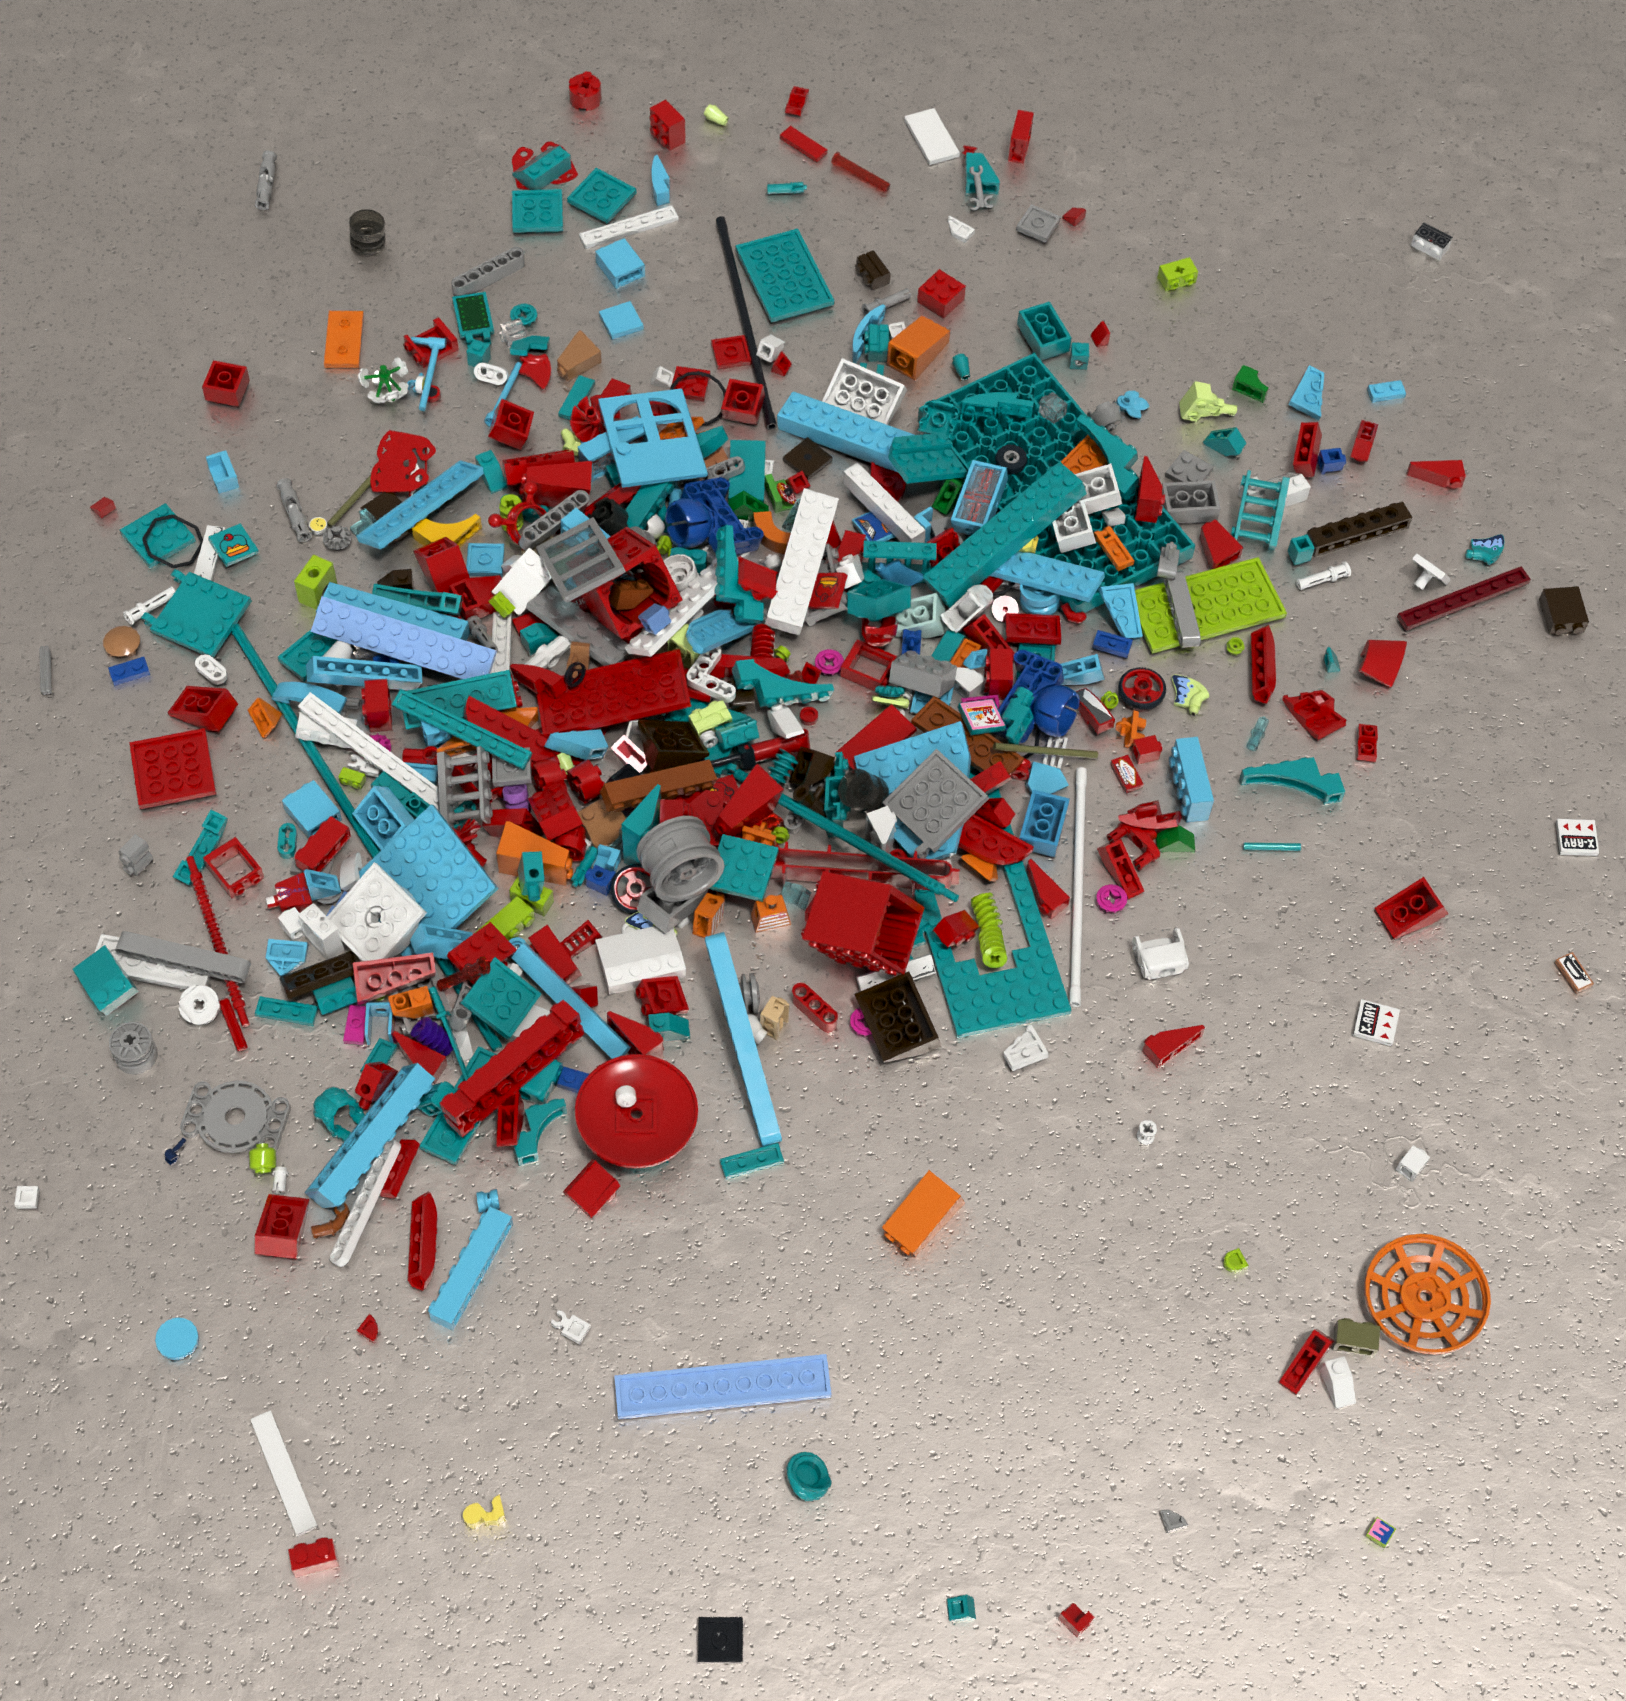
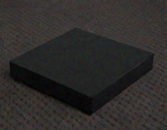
M699 1617L698 1664H743V1617Z

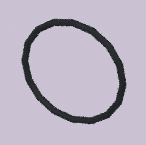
M700 371L683 374L670 387V390H673L676 384L687 376L701 375L715 381L723 391V396L726 393L725 388L718 379L711 374ZM670 405V408L672 409L674 414L678 413L677 410ZM722 412L714 419L704 422L701 426L710 425L719 420Z

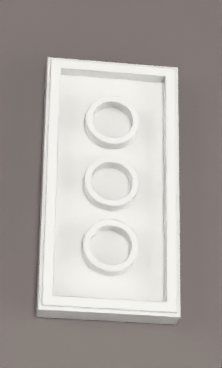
M935 108L904 116L905 123L929 165L960 156L959 150Z

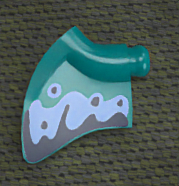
M1499 534L1486 539H1471V549L1466 550V558L1480 560L1488 565L1493 564L1503 552L1504 536Z

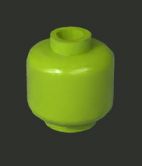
M268 1143L256 1144V1148L249 1151V1167L251 1170H255V1174L271 1173L272 1169L276 1167V1150L269 1147Z

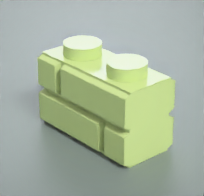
M723 700L719 702L713 701L704 709L698 708L693 710L689 715V722L700 737L706 731L715 732V727L724 726V724L732 722V716Z

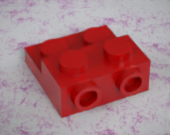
M678 976L642 979L636 988V997L642 1001V1015L647 1016L648 1021V1015L671 1013L678 1015L687 1014L689 1011Z

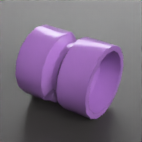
M525 784L510 785L503 788L504 801H507L505 803L506 809L527 808L531 812L528 790Z

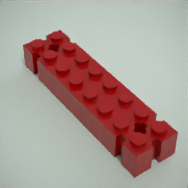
M564 1000L553 1005L548 1016L539 1017L531 1027L523 1030L520 1036L513 1042H509L500 1053L492 1056L488 1063L482 1068H478L466 1081L461 1082L457 1087L458 1091L456 1093L444 1096L440 1106L445 1113L446 1122L463 1138L475 1127V1123L479 1120L483 1121L567 1050L566 1047L570 1043L574 1044L585 1034L583 1026L580 1024L579 1013Z

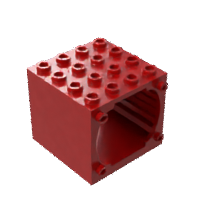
M628 527L620 530L607 540L626 572L639 563L642 564L640 568L643 572L640 577L646 580L654 589L653 593L635 608L616 610L609 603V589L614 584V579L582 595L593 618L621 639L629 637L632 632L644 627L638 616L654 603L671 609L683 600L656 545ZM598 544L566 564L570 571L605 553L601 544ZM607 558L572 576L578 587L614 568L610 559Z
M823 871L820 880L817 881L818 884H816L817 891L806 927L802 929L804 933L801 932L802 939L808 942L809 947L826 954L828 958L835 959L836 963L846 965V962H849L857 968L867 966L869 970L875 972L885 970L886 974L896 976L897 973L905 975L925 907L892 885Z

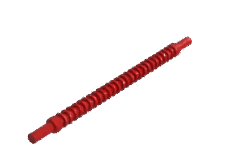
M189 856L186 860L191 872L190 879L193 887H195L194 891L198 897L197 900L200 901V909L203 911L202 915H204L203 918L206 920L205 924L209 930L210 939H213L211 941L214 944L213 948L217 953L228 955L227 948L224 947V939L221 937L222 933L218 927L219 924L216 923L217 919L213 913L214 909H212V904H210L211 900L208 899L209 895L202 880V873L198 871L194 857ZM224 980L227 983L226 987H228V992H230L229 996L232 997L233 1008L238 1013L242 1027H248L250 1023L245 1011L246 1004L242 1000L243 996L239 990L240 986L237 985V982Z

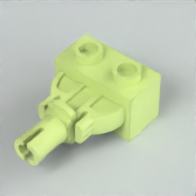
M1194 381L1179 402L1181 419L1197 422L1200 417L1219 416L1221 414L1235 416L1237 413V406L1225 404L1224 399L1218 398L1211 392L1210 384Z

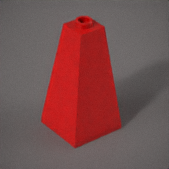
M759 764L755 765L719 814L713 828L721 836L723 834L729 836L737 835L742 832L744 826L750 827L773 814L784 789Z

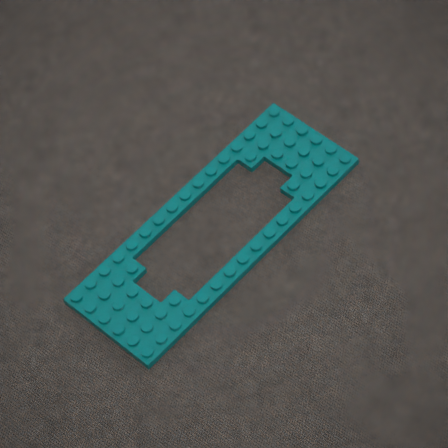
M970 770L969 779L973 778L981 772L978 770ZM999 788L989 793L988 797L1002 798ZM1008 825L1006 828H1001L1002 830L1014 835L1011 825ZM898 843L899 849L906 852L908 858H912L909 855V853ZM1022 860L1017 863L1002 865L1029 946L1012 950L1011 955L1016 968L979 975L975 959L955 962L951 946L947 947L933 931L942 920L934 892L930 890H915L914 899L925 907L922 916L930 923L929 928L925 931V935L957 1038L1069 1015L1072 1012Z

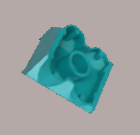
M938 400L927 401L924 404V412L917 431L922 434L945 433L948 439L951 440L961 410L951 403Z

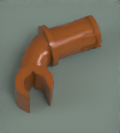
M344 1203L345 1209L341 1212L338 1207H334L336 1214L334 1220L311 1226L314 1239L327 1235L336 1236V1233L342 1228L349 1216L350 1210L347 1204Z

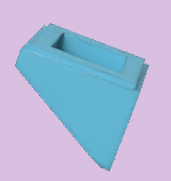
M988 650L972 651L964 660L963 665L969 669L984 667Z

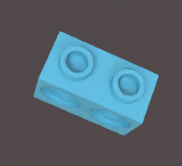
M421 721L426 747L434 746L438 749L452 738V735Z

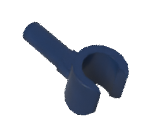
M182 1138L173 1149L165 1151V1160L170 1165H173L179 1159L176 1153L186 1142L185 1138Z

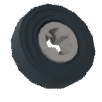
M1005 445L997 451L995 462L998 466L1007 467V474H1017L1024 470L1027 464V455L1024 449L1019 446Z

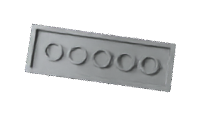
M551 586L526 605V609L571 642L590 643V656L603 666L623 662L631 655L625 649L628 643L571 601L565 602L561 594Z

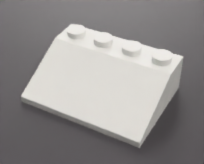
M842 358L822 402L888 425L901 405L907 388L899 382Z
M657 926L595 940L609 995L636 989L642 979L678 976L680 979L686 977V967L673 928L664 933Z

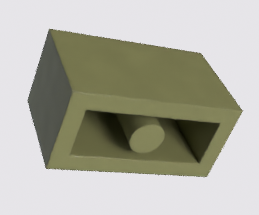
M1349 1318L1338 1319L1334 1326L1333 1340L1335 1342L1333 1343V1350L1375 1357L1379 1351L1380 1326H1375L1371 1322H1354Z

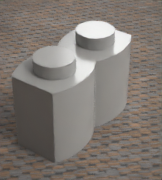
M136 834L132 836L118 853L120 855L119 859L124 865V871L129 875L134 874L138 876L153 860V856L149 851L150 848L147 842Z

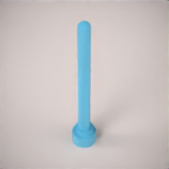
M521 362L515 364L493 411L487 413L484 419L485 424L491 427L494 412L501 399L506 400L522 366Z

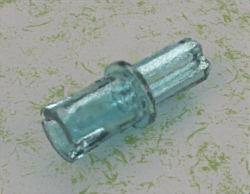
M1264 716L1258 719L1255 728L1251 730V736L1246 744V747L1251 751H1256L1261 739L1265 737L1264 732L1269 724V720Z

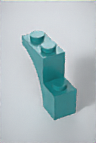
M564 1098L560 1100L552 1099L546 1104H535L525 1109L530 1131H522L518 1145H513L519 1166L539 1161L537 1150L540 1136L553 1120L567 1114Z

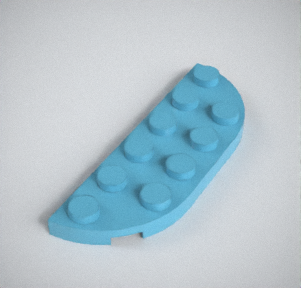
M717 610L693 620L686 631V638L693 647L692 650L694 652L704 654L752 632L753 627L762 624V622L757 624L735 622V615L731 613L732 610Z

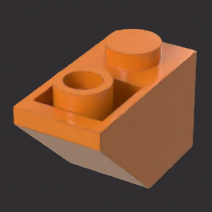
M427 986L388 996L394 1016L416 1019L434 1013Z

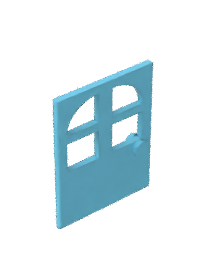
M683 389L598 399L622 488L708 476ZM649 401L667 403L677 409L679 413L653 416ZM636 403L640 418L620 421L613 420L616 412L622 407ZM683 422L687 437L660 440L656 425ZM643 427L647 442L634 444L619 442L616 430Z

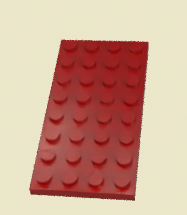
M680 649L654 654L652 657L646 656L588 669L584 679L578 686L570 687L566 685L567 690L558 698L553 697L546 691H542L539 695L537 694L543 737L547 739L550 734L555 732L587 731L692 707ZM581 673L578 675L576 679L573 680V683H575L580 678Z

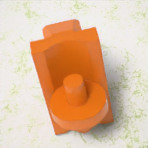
M1133 710L1131 717L1122 718L1115 725V729L1120 732V735L1125 736L1124 747L1129 748L1135 739L1145 737L1144 734L1137 732V730L1143 731L1146 726V719L1138 717L1139 711Z
M762 822L761 826L754 825L753 828L744 826L742 829V839L745 838L746 840L775 847L777 845V836L772 835V830L766 829L767 823Z

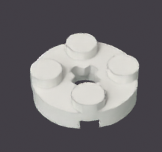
M193 985L187 988L180 997L179 1011L182 1017L189 1023L198 1026L213 1021L221 1009L217 993L208 986ZM197 1000H199L200 1002H205L203 1004L204 1008L202 1010L195 1009V1002Z

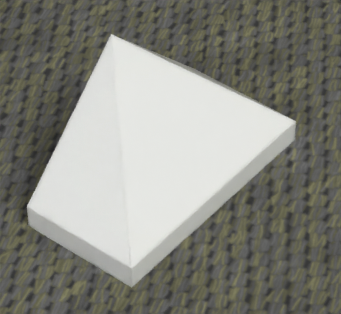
M465 1027L460 1031L451 1028L463 1062L470 1061L473 1052L467 1028ZM453 1049L451 1053L453 1056L454 1064L456 1065L459 1064V1062Z

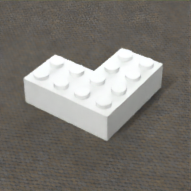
M1112 464L1075 474L1083 481L1087 494L1052 522L1061 553L1095 544L1088 514L1122 504Z

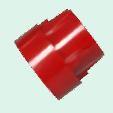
M580 825L556 837L554 840L555 844L569 850L572 862L581 861L585 857L587 843L585 842L586 830Z

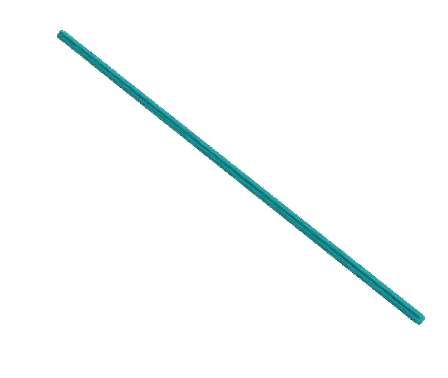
M237 623L232 630V634L270 695L273 696L277 684ZM275 701L296 735L298 718L288 703ZM298 738L368 852L374 858L381 850L353 816L354 807L314 743L310 740L305 741ZM435 957L454 990L459 994L463 981L450 960ZM472 1013L471 1017L494 1052L501 1049L502 1044L493 1029Z

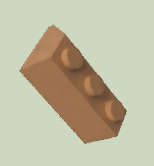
M602 798L578 812L583 822L581 826L586 830V839L591 841V845L598 849L599 844L609 846L622 838L621 824L627 817L621 811L607 812Z

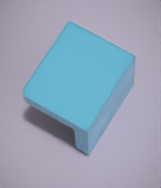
M599 844L598 856L593 868L596 864L611 872L612 870L616 872L621 862V850Z

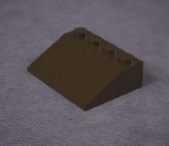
M909 971L905 972V975H898L854 994L884 1063L924 1055L942 1047Z

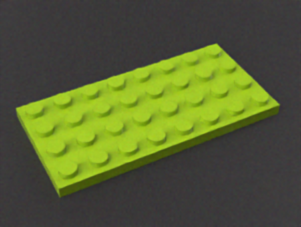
M1259 557L1185 576L1201 640L1286 618L1287 612ZM1164 582L1136 589L1135 595L1142 634L1151 653L1179 647L1180 644Z

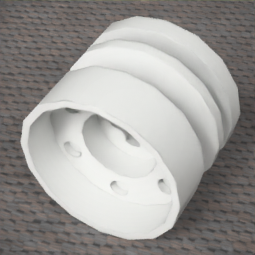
M677 554L664 560L679 593L684 591L689 586V583L699 576L694 561L686 555Z

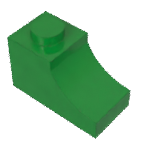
M1242 365L1234 379L1232 390L1264 403L1269 387L1259 380V371Z

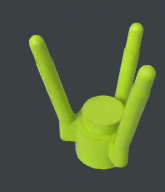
M662 535L657 542V549L660 554L668 553V557H670L673 542L670 537Z

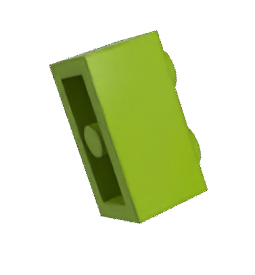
M501 591L488 601L503 618L507 617L515 609Z
M345 767L342 768L338 776L341 784L352 786L355 789H362L366 782L364 773Z

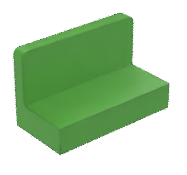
M772 474L765 475L764 486L774 512L778 513L794 509L795 504L786 502L777 490V484H786V481L784 479L774 481Z

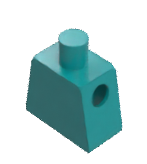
M542 851L522 852L518 867L520 889L522 895H528L529 901L540 900V894L544 886Z

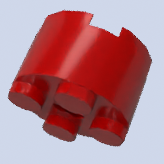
M585 71L583 74L570 78L569 98L571 105L577 110L581 108L586 109V111L599 107L602 99L601 82L591 72Z
M557 756L531 764L532 776H534L536 783L534 785L536 792H542L552 784L563 782L567 790L564 780H567L565 770L560 768Z
M585 760L566 771L569 787L579 794L577 799L582 804H586L601 795L599 791L605 782L600 778L602 773L597 765L593 766L590 760Z

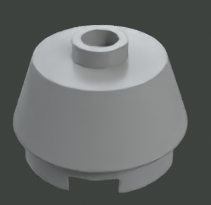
M1115 400L1112 404L1109 401L1096 406L1097 409L1093 413L1091 411L1087 413V416L1092 418L1095 424L1104 426L1108 431L1114 430L1121 423L1120 406L1117 405Z

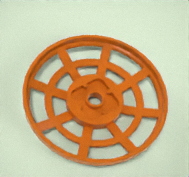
M1412 1234L1396 1238L1378 1251L1366 1272L1364 1294L1372 1319L1377 1326H1380V1330L1388 1338L1411 1351L1438 1355L1459 1350L1478 1336L1489 1316L1491 1305L1490 1289L1482 1268L1465 1249L1443 1237L1430 1234ZM1428 1243L1436 1245L1432 1257L1423 1255L1407 1257L1403 1245ZM1444 1248L1460 1257L1472 1271L1460 1276L1452 1266L1441 1260ZM1395 1249L1399 1261L1390 1268L1385 1278L1375 1273L1374 1269L1379 1261L1388 1252ZM1411 1263H1429L1428 1272L1415 1273ZM1403 1267L1408 1277L1403 1285L1391 1281L1393 1275ZM1438 1267L1448 1272L1454 1280L1445 1283L1436 1275ZM1474 1279H1477L1482 1293V1311L1469 1308V1294L1465 1284ZM1371 1280L1382 1285V1301L1385 1310L1376 1313L1370 1298ZM1458 1287L1462 1295V1306L1451 1303L1450 1291ZM1388 1289L1399 1293L1401 1304L1393 1307L1390 1306ZM1420 1293H1427L1431 1300H1422ZM1447 1311L1460 1314L1456 1322L1450 1327H1447L1442 1320ZM1406 1312L1414 1318L1412 1328L1402 1323L1396 1315ZM1466 1316L1478 1318V1324L1472 1333L1463 1341L1458 1342L1452 1333L1461 1326ZM1390 1317L1399 1328L1410 1334L1408 1343L1393 1335L1380 1320ZM1422 1322H1434L1439 1332H1421ZM1418 1337L1426 1339L1444 1337L1450 1344V1347L1443 1349L1417 1347Z

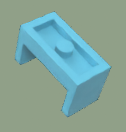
M226 450L206 456L208 468L219 494L239 488L236 473Z

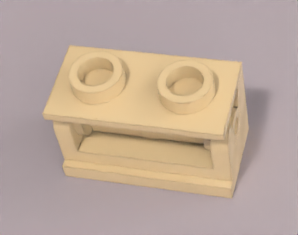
M771 996L760 1014L762 1028L768 1032L766 1035L775 1040L779 1039V1033L783 1028V1021L789 1022L790 1004L783 998Z

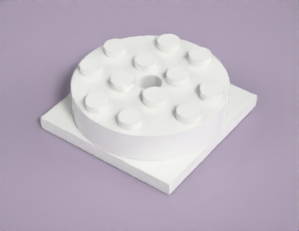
M374 862L327 917L339 929L341 940L362 961L391 958L405 950L411 943L410 939L418 928L419 922L427 912L416 902L413 895L406 888L399 885L385 870Z

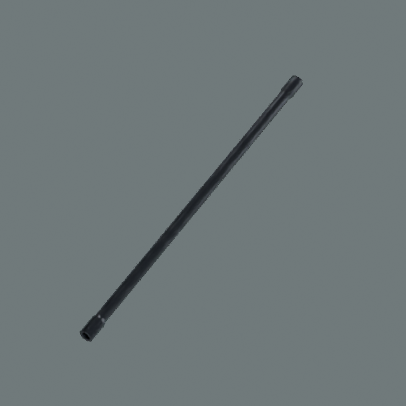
M720 216L716 218V224L720 233L756 382L764 386L765 397L762 404L767 429L773 430L777 427V423L772 410L760 358L756 355L757 346L728 235L726 219Z

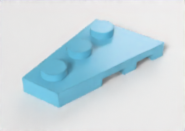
M1309 365L1288 404L1318 421L1321 418L1324 372Z
M1134 584L1099 587L1098 590L1121 636L1128 639L1143 637Z

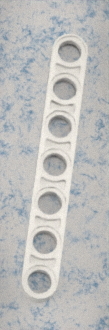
M394 1138L384 1144L383 1152L375 1158L331 1252L330 1261L338 1267L345 1266L350 1260L399 1154L401 1144Z

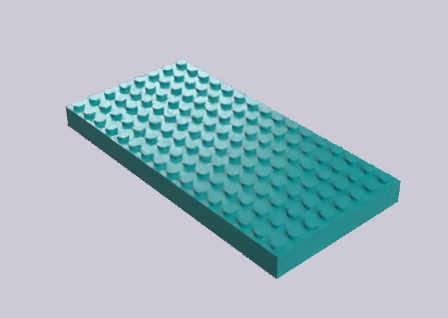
M1035 353L936 399L951 403L960 410H962L963 399L984 393H1017V399L1034 401L1031 418L997 413L996 418L961 414L960 411L952 439L950 440L953 443L951 450L967 471H969L972 460L996 465L995 456L1002 446L1016 445L1024 449L1027 455V464L1020 473L1008 474V481L996 514L1059 461L1061 462L1088 435L1077 425V418L1080 414L1085 417L1087 415ZM924 405L918 409V423L922 418ZM1137 486L1126 501L1121 498V505L1088 514L1093 532L1102 531L1103 528L1107 527L1102 511L1119 508L1125 514L1124 524L1111 526V528L1134 559V565L1117 571L1098 542L1061 553L1053 523L1037 535L1039 540L1035 554L1104 572L1105 578L1099 587L1133 583L1135 588L1157 576L1162 547L1166 548L1167 543L1174 542L1177 545V549L1180 550L1178 565L1193 558L1196 545L1164 507L1162 515L1157 518V523L1135 520L1138 496ZM1098 589L1090 602L1060 595L1061 602L1063 604L1069 603L1072 611L1075 613H1086L1105 603Z

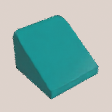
M1327 647L1324 655L1327 672H1340L1336 654L1330 647Z
M966 1594L947 1599L949 1621L976 1619L974 1598Z

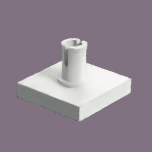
M1417 553L1413 557L1415 563L1424 570L1414 583L1423 590L1432 577L1437 578L1445 585L1451 580L1444 572Z

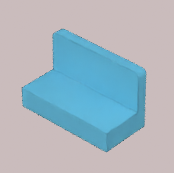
M931 506L914 516V519L926 530L925 543L930 540L931 524L929 521H932L933 508Z

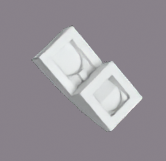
M355 853L341 864L340 888L344 891L351 889L360 879L359 871L363 868L360 853Z

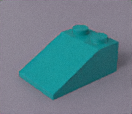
M106 945L73 968L89 997L99 1011L106 1016L139 992Z

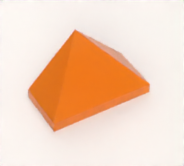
M257 698L248 709L262 738L268 736L282 715L281 712L261 698Z
M538 707L511 708L500 711L530 728L539 720Z
M452 737L437 749V753L445 752L452 757L477 750V747L457 737Z
M972 854L961 857L987 880L997 881L996 864L986 862Z

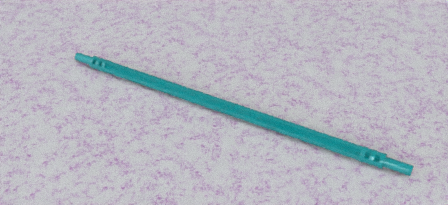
M736 769L735 772L729 771L731 775L733 774L735 780L741 783L749 775L741 769ZM782 793L778 804L937 895H943L954 902L958 901L959 895L945 888L944 884Z

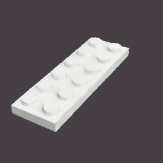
M104 934L100 936L95 952L106 945L132 980L187 989L193 985L208 986L211 976L120 955L115 951L120 937Z

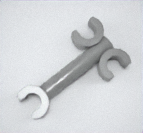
M982 165L978 166V173L974 172L973 167L969 169L970 174L974 176L977 198L969 199V202L973 201L976 204L975 207L970 208V211L983 207L987 209L994 207V204H987V199L993 197L991 195L983 196L980 176L983 172Z

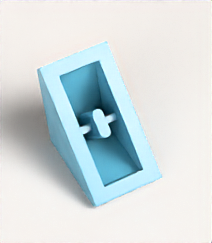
M308 869L304 870L312 901L341 892L336 875Z

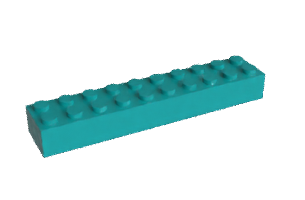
M1059 461L923 576L927 587L933 593H937L943 603L951 608L968 592L969 588L984 581L1086 495L1083 481Z

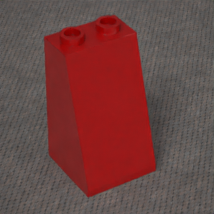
M592 461L527 467L526 474H522L519 490L522 502H526L527 494L524 492L523 487L528 481H533L538 486V491L534 494L533 498L537 505L555 507L578 490H583L590 495Z

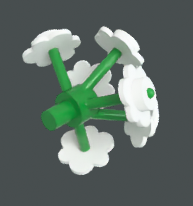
M396 357L392 362L393 369L388 370L385 365H381L380 371H375L374 375H369L367 369H360L358 380L361 386L368 388L370 379H372L374 384H378L377 391H370L367 395L374 403L393 402L408 392L407 388L409 385L407 383L401 382L398 385L392 379V373L399 374L400 377L408 373L406 363L401 361L399 357ZM391 383H392V385L394 386V389H393L394 391H392V389H391V387H390V386H391ZM384 386L387 387L389 392L385 395L381 393V389Z

